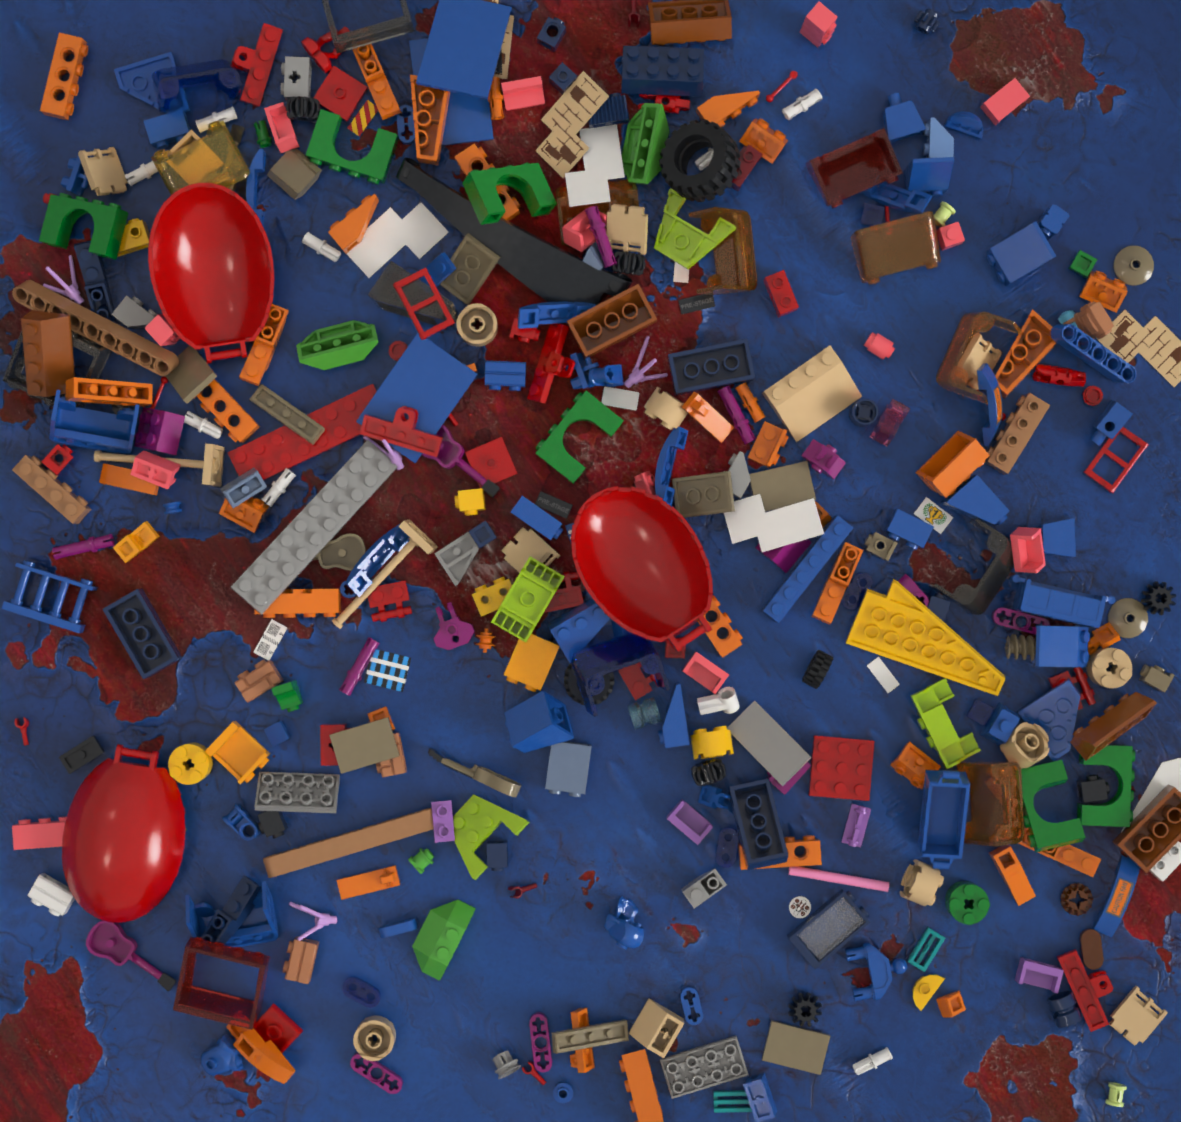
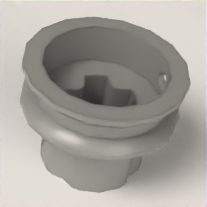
M508 1050L492 1059L497 1067L495 1073L499 1075L498 1079L505 1078L521 1068V1065L517 1063L518 1059L513 1060Z

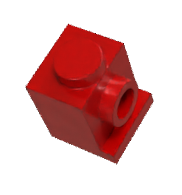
M514 318L509 338L514 340L515 337H518L517 341L528 344L530 341L538 342L541 330L538 328L519 329L518 319Z
M57 444L41 462L56 475H59L74 458L71 455L73 451L65 444L62 446ZM61 454L63 461L57 462L55 459L56 455Z

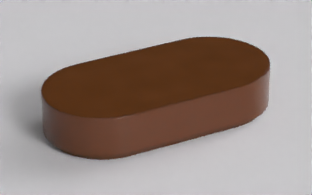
M1085 929L1079 937L1082 962L1087 968L1095 970L1100 968L1104 961L1101 936L1094 929Z

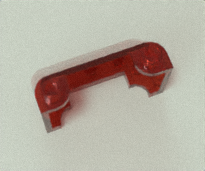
M885 128L805 163L826 206L831 205L832 209L842 205L843 199L885 181L887 184L899 180L898 175L903 174Z

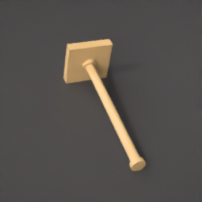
M205 443L204 461L165 458L180 464V467L203 469L202 484L222 486L225 447ZM96 450L94 461L134 463L137 455L103 453L100 450Z
M410 519L404 520L399 525L410 537V541L372 580L373 583L360 597L357 596L337 618L332 620L333 624L339 629L343 627L346 619L415 546H420L427 554L433 553L438 548Z

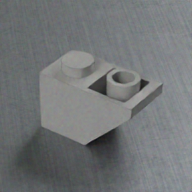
M127 295L112 313L115 318L130 329L145 328L158 314L152 309L145 310L142 307L144 304L135 296L131 299Z
M741 451L737 455L733 453L728 462L731 465L728 471L731 472L733 495L739 499L751 481L744 453Z
M714 868L698 876L681 888L693 908H696L727 884Z

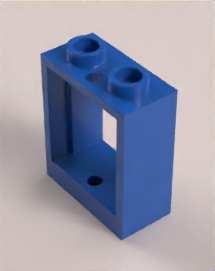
M521 496L511 511L513 515L550 541L553 538L557 540L563 532L561 528L563 524L524 496Z

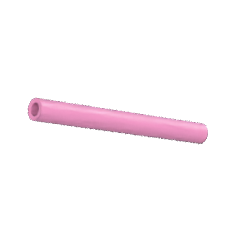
M800 866L789 867L788 875L884 892L889 890V882Z

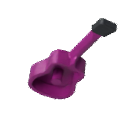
M442 425L436 434L443 437L438 457L424 453L422 455L428 459L436 460L446 469H451L457 465L478 482L491 498H494L499 492L500 487L490 480H486L461 459L465 451L463 446L456 442L449 429Z
M102 920L90 930L86 939V947L91 954L107 958L117 966H122L131 960L158 979L157 982L167 991H170L175 985L176 979L165 972L162 973L135 954L137 942L125 934L119 923Z

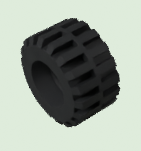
M591 654L582 655L575 658L568 665L564 674V686L569 697L581 705L593 706L602 703L612 692L614 674L610 665L601 657ZM586 668L595 669L601 676L600 686L592 692L583 691L577 683L578 674Z

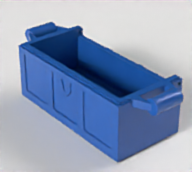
M1011 575L1009 577L1010 582L1018 583L1012 609L1019 612L1081 626L1099 628L1105 604L1115 603L1113 596L1090 595L1032 582L1031 579L1020 578L1019 575Z
M925 770L918 847L921 857H930L933 869H949L954 859H962L971 785L966 772ZM934 858L949 859V861H935Z

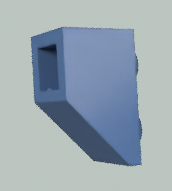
M930 118L924 124L926 128L924 136H927V143L923 145V156H926V158L953 157L954 138L935 118Z

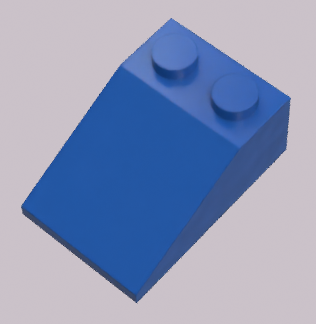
M954 157L912 159L904 170L905 189L911 192L913 189L931 194L932 197L942 196L949 188Z
M1036 626L1035 666L1087 667L1089 661V627Z
M679 682L674 684L661 723V730L658 731L659 742L664 744L665 748L690 745L681 684Z

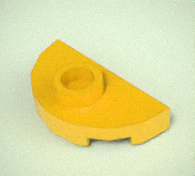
M929 974L920 977L915 982L912 989L913 1000L920 1011H922L945 980L944 977L937 974Z

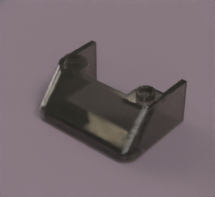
M974 518L969 523L989 535L986 542L987 547L996 554L975 588L967 584H961L956 587L953 593L937 583H930L928 587L946 596L947 599L969 613L980 615L990 605L1014 567L1011 541L980 519Z

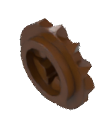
M1073 883L1062 891L1060 900L1066 912L1079 916L1086 914L1092 908L1094 899L1088 887L1080 883ZM1077 893L1080 898L1085 899L1079 901L1078 908L1075 902L1069 900L1072 898H1076Z

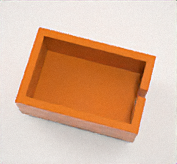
M957 431L916 474L930 490L947 498L953 495L957 487L962 482L967 481L971 474L978 467H981L990 455L975 438Z

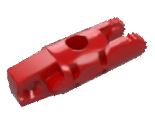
M639 94V97L643 99H651L656 104H662L665 113L679 114V111H689L690 100L680 99V96ZM644 103L638 104V110L641 109Z
M1038 364L1035 369L1036 372L1032 376L1034 381L1062 386L1084 387L1086 382V373L1051 365Z

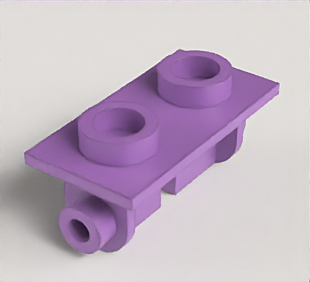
M451 800L431 802L435 843L455 841Z
M851 804L842 843L861 848L871 812L870 808Z

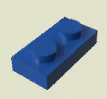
M445 252L438 255L426 267L436 287L457 269ZM425 276L417 279L427 294L432 292Z

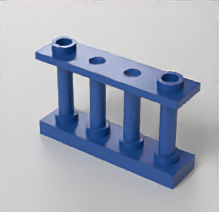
M24 560L23 563L16 562L15 566L22 568L23 571L14 599L11 598V601H4L1 609L76 633H83L86 625L81 624L79 618L88 590L97 591L98 587L92 585L93 581L81 578V581L49 572L35 567L36 563ZM35 572L41 574L42 577L33 605L31 604L30 607L23 605L22 598L30 573ZM49 579L60 580L61 584L52 611L49 613L43 612L41 604ZM69 584L79 586L81 588L72 616L68 619L62 618L60 611Z

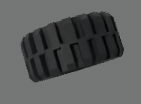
M703 119L700 120V123L697 120L690 121L689 125L686 123L681 125L678 131L674 130L671 133L670 139H666L664 143L666 146L661 149L660 153L663 157L659 160V166L662 168L661 174L665 182L681 197H685L689 201L704 202L705 199L710 201L715 199L716 195L721 196L724 194V190L732 186L733 183L731 181L733 178H737L738 172L736 170L740 168L741 161L738 159L740 158V151L737 148L736 142L718 124ZM713 147V158L709 166L699 174L687 175V165L692 155L702 148Z

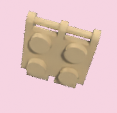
M109 147L108 150L94 149L90 152L85 150L78 152L90 188L95 190L97 196L127 191L126 184L128 182L114 147Z
M611 205V210L607 211L606 234L612 249L623 250V252H640L641 255H646L648 214H644V207L630 206L627 212V205ZM613 243L623 244V246L613 245ZM630 245L641 246V248H633Z
M975 333L956 365L957 371L955 375L962 381H965L972 389L978 390L977 370L983 363H987L993 370L1002 352L992 347L991 342L985 341L980 333Z
M524 527L514 536L518 543L515 545L510 540L501 550L506 555L504 559L519 573L530 556L543 564L553 554L544 564L546 566H549L555 558L558 559L560 557L532 529L527 531Z
M1138 986L1133 987L1110 1015L1113 1019L1109 1022V1025L1120 1034L1125 1031L1123 1037L1134 1046L1139 1041L1143 1043L1168 1013L1165 1009L1162 1010L1153 1003L1154 1000L1151 997L1148 998L1140 992ZM1136 994L1145 1000V1003L1141 999H1139L1136 996ZM1150 1006L1156 1009L1159 1012V1014L1152 1010Z

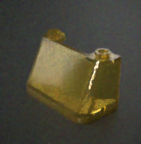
M224 120L211 123L208 126L209 129L206 136L173 153L169 150L161 149L151 157L170 195L185 186L195 183H214L227 188L245 179L250 174L249 167Z

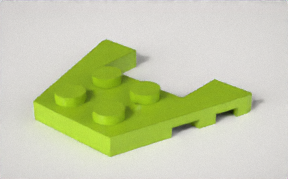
M670 188L654 249L689 270L734 232L736 226L720 217L710 234H706L676 216L686 198L681 197Z
M474 794L453 816L454 842L470 876L476 880L488 868L474 853L502 822L517 836L530 822Z

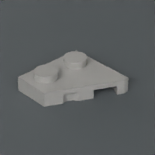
M467 532L434 553L455 586L461 581L479 551V547L470 533Z

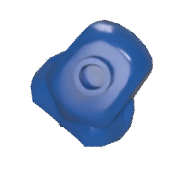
M623 896L617 902L615 914L612 915L610 913L607 915L604 928L617 941V946L627 950L628 947L634 949L641 945L644 939V928L638 922H634L638 908L631 899L624 898Z
M226 1033L218 1039L216 1045L201 1054L202 1066L209 1075L215 1076L229 1070L239 1071L243 1069L242 1059L246 1058L233 1046L236 1042L234 1036L230 1038Z

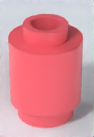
M872 332L864 344L869 352L882 360L885 357L890 358L895 350L892 347L894 342L879 333L875 334Z

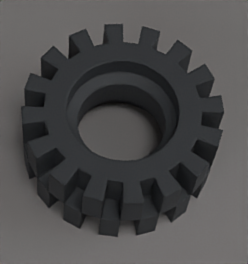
M817 650L804 673L802 682L817 689L826 676L833 657L821 650Z

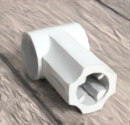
M724 687L719 690L718 694L697 698L701 715L722 710L724 713L731 714L740 707L735 689L732 687Z

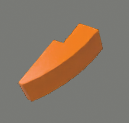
M103 463L99 483L157 496L159 486L130 475L132 469Z

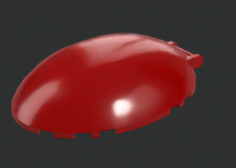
M195 183L185 186L174 192L163 203L151 228L148 263L156 299L172 330L182 341L195 350L205 349L207 363H212L213 360L239 356L247 358L245 342L254 341L264 328L274 297V264L266 231L254 210L236 192L214 183ZM240 343V348L210 353V347Z
M615 486L592 495L577 512L574 525H572L571 547L577 573L595 603L609 618L628 632L657 642L669 640L677 652H680L683 646L704 632H710L712 628L704 618V615L710 610L713 596L710 564L703 546L686 519L673 506L671 507L663 501V498L650 494L644 489L632 486L631 488ZM699 621L701 623L699 627L678 641L675 639V636L684 632Z
M118 744L114 759L107 758L93 769L80 785L69 808L62 839V864L65 879L77 903L86 912L103 921L123 923L146 915L169 892L182 863L186 836L185 807H183L182 794L176 780L170 776L166 768L157 767L158 751H141L124 748L123 745ZM122 756L150 760V764L143 765L121 760Z

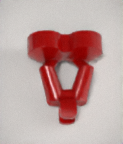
M343 27L339 32L337 29H333L319 37L317 41L306 37L301 41V44L314 59L318 67L326 74L332 69V63L329 58L337 59L347 46L346 40L351 36L350 30L347 27ZM332 40L337 41L333 52L321 51L320 47Z

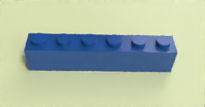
M838 515L834 516L824 529V534L817 538L761 611L776 623H780L854 527Z

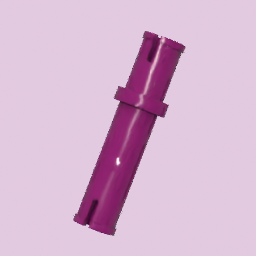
M598 206L585 209L591 226L590 231L594 234L604 267L617 264L606 234L605 222H602Z
M729 385L718 390L717 392L735 424L734 428L738 430L744 444L746 445L756 440L748 424L749 420L743 415Z
M112 534L97 538L92 536L88 540L53 547L52 553L61 551V553L53 555L54 559L58 560L89 551L97 552L101 548L115 546V541L106 542V540L114 539Z
M368 637L354 665L347 671L348 675L339 688L340 691L349 696L351 695L357 682L361 681V675L380 644L379 642Z

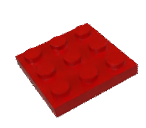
M814 735L808 795L869 801L875 741Z

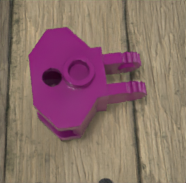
M814 439L801 455L812 465V469L819 474L824 473L832 479H835L846 464L836 454L837 450L829 444L825 446Z
M452 602L447 603V608L452 617L450 620L445 621L442 609L440 607L435 608L440 621V629L435 635L434 641L437 647L446 650L469 643L475 633L473 624L460 620L459 616L457 617ZM454 635L459 637L458 642L453 641Z

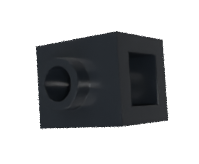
M1088 775L1086 779L1076 781L1079 801L1091 802L1108 799L1107 794L1110 793L1109 784L1105 782V779L1098 777V775Z
M264 811L258 814L260 820L258 823L259 829L262 834L265 833L266 837L272 836L274 839L285 834L284 830L288 826L282 811Z

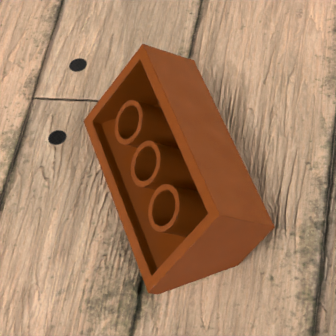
M676 0L648 3L652 45L732 39V16L728 0Z
M637 284L569 319L567 323L584 358H587L657 322V318L640 285Z
M31 310L21 318L28 395L50 397L56 395V390H61L60 395L66 394V380L75 377L70 315Z
M1134 692L1130 696L1126 694L1119 699L1118 705L1114 707L1112 704L1103 711L1104 715L1100 718L1098 716L1092 718L1088 722L1089 726L1078 728L1073 733L1074 737L1070 743L1087 761L1145 719L1157 702L1138 692Z
M1168 784L1130 823V827H1126L1112 841L1146 873L1181 839V793L1174 786Z

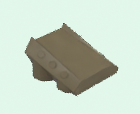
M295 148L287 151L270 169L267 176L291 198L296 200L302 197L318 180L322 170Z

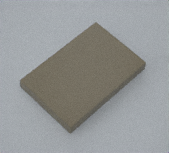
M468 233L450 259L457 269L440 285L466 305H469L501 257Z
M190 345L177 356L179 359L178 367L166 375L169 382L187 404L217 377L198 350H195Z
M807 461L749 474L753 496L761 495L765 512L812 498L816 500Z
M730 471L672 479L673 489H675V509L684 518L735 512Z
M389 717L329 735L341 774L400 756Z
M771 1020L762 1061L821 1075L830 1034Z

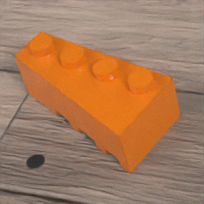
M410 74L417 160L420 163L439 165L451 92L417 85L416 80L418 76Z
M1033 309L995 375L1004 399L1057 344L1051 338V329L1053 327Z
M285 589L263 613V618H275V614H283V618H294L296 614H303V617H316V613H324V617H336V613H341L340 589Z
M646 1049L621 1055L622 1060H619L621 1071L626 1072L628 1079L624 1081L627 1093L631 1092L633 1099L629 1101L632 1113L636 1112L638 1118L635 1122H664Z

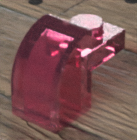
M892 399L880 415L870 438L887 447L910 408Z

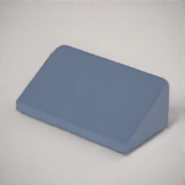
M594 242L589 247L583 262L597 270H601L604 264L597 243Z
M252 468L221 487L220 490L231 507L235 508L267 488L258 470Z

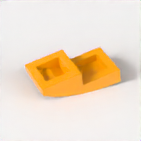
M145 521L131 534L118 542L113 549L127 563L160 536L150 523Z

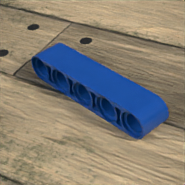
M1056 324L1051 329V338L1056 343L1115 383H1131L1135 380L1136 370L1132 365L1072 324Z

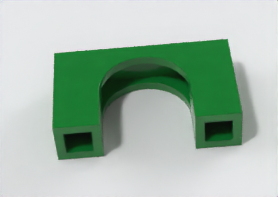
M321 109L306 153L310 162L317 166L322 164L328 165L330 170L336 172L341 170L347 171L348 175L359 179L360 176L368 178L367 181L372 184L378 185L379 182L384 184L399 141L398 134L378 128L373 146L368 155L357 161H349L340 157L335 149L336 137L342 122L341 116Z
M524 163L517 166L508 165L503 168L492 167L480 171L472 170L462 183L480 225L496 223L506 212L497 192L496 186L499 185L510 186L517 190L524 198L532 217L549 215L557 204L539 163Z
M60 193L59 196L51 194L39 242L67 249L73 225L81 216L90 214L94 221V231L88 252L100 257L117 260L128 212L121 210L122 206L114 203H109V206L99 200L93 199L92 202H88V199L76 196V199H72V196Z
M588 391L580 392L573 400L575 405L571 410L567 408L560 416L563 420L559 425L555 423L548 431L550 436L547 440L542 439L535 447L538 450L536 455L572 484L577 481L586 467L565 450L563 436L566 429L575 422L588 421L612 437L624 422L623 419Z
M1109 744L1087 761L1079 754V763L1083 765L1108 766L1115 772L1118 779L1117 792L1109 801L1101 804L1077 803V818H1080L1082 825L1130 827V822L1133 821V811L1130 810L1131 802L1134 800L1131 782H1134L1135 778L1134 770H1132V762L1135 761L1133 746Z
M1062 760L1015 770L1013 777H1011L1012 787L1017 789L1018 797H1016L1018 807L1023 809L1024 816H1022L1024 827L1028 828L1030 833L1028 836L1029 845L1031 848L1034 847L1035 852L1083 842L1086 838L1080 818L1051 823L1043 820L1034 808L1033 800L1038 791L1065 784L1068 780Z

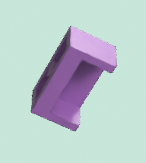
M683 799L666 816L667 820L697 845L713 828V825Z
M1020 957L1015 981L1018 984L1026 983L1049 989L1053 993L1058 994L1064 970L1055 965Z

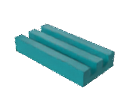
M927 926L907 962L925 972L946 938ZM931 933L932 935L916 961H913ZM935 938H939L924 964L920 965Z
M745 1090L713 1091L714 1113L752 1112L750 1106L718 1107V1104H749L748 1099H718V1096H747Z

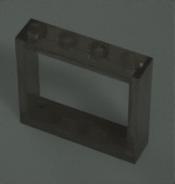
M322 0L337 53L415 31L406 0H400L404 16L338 35L329 0Z

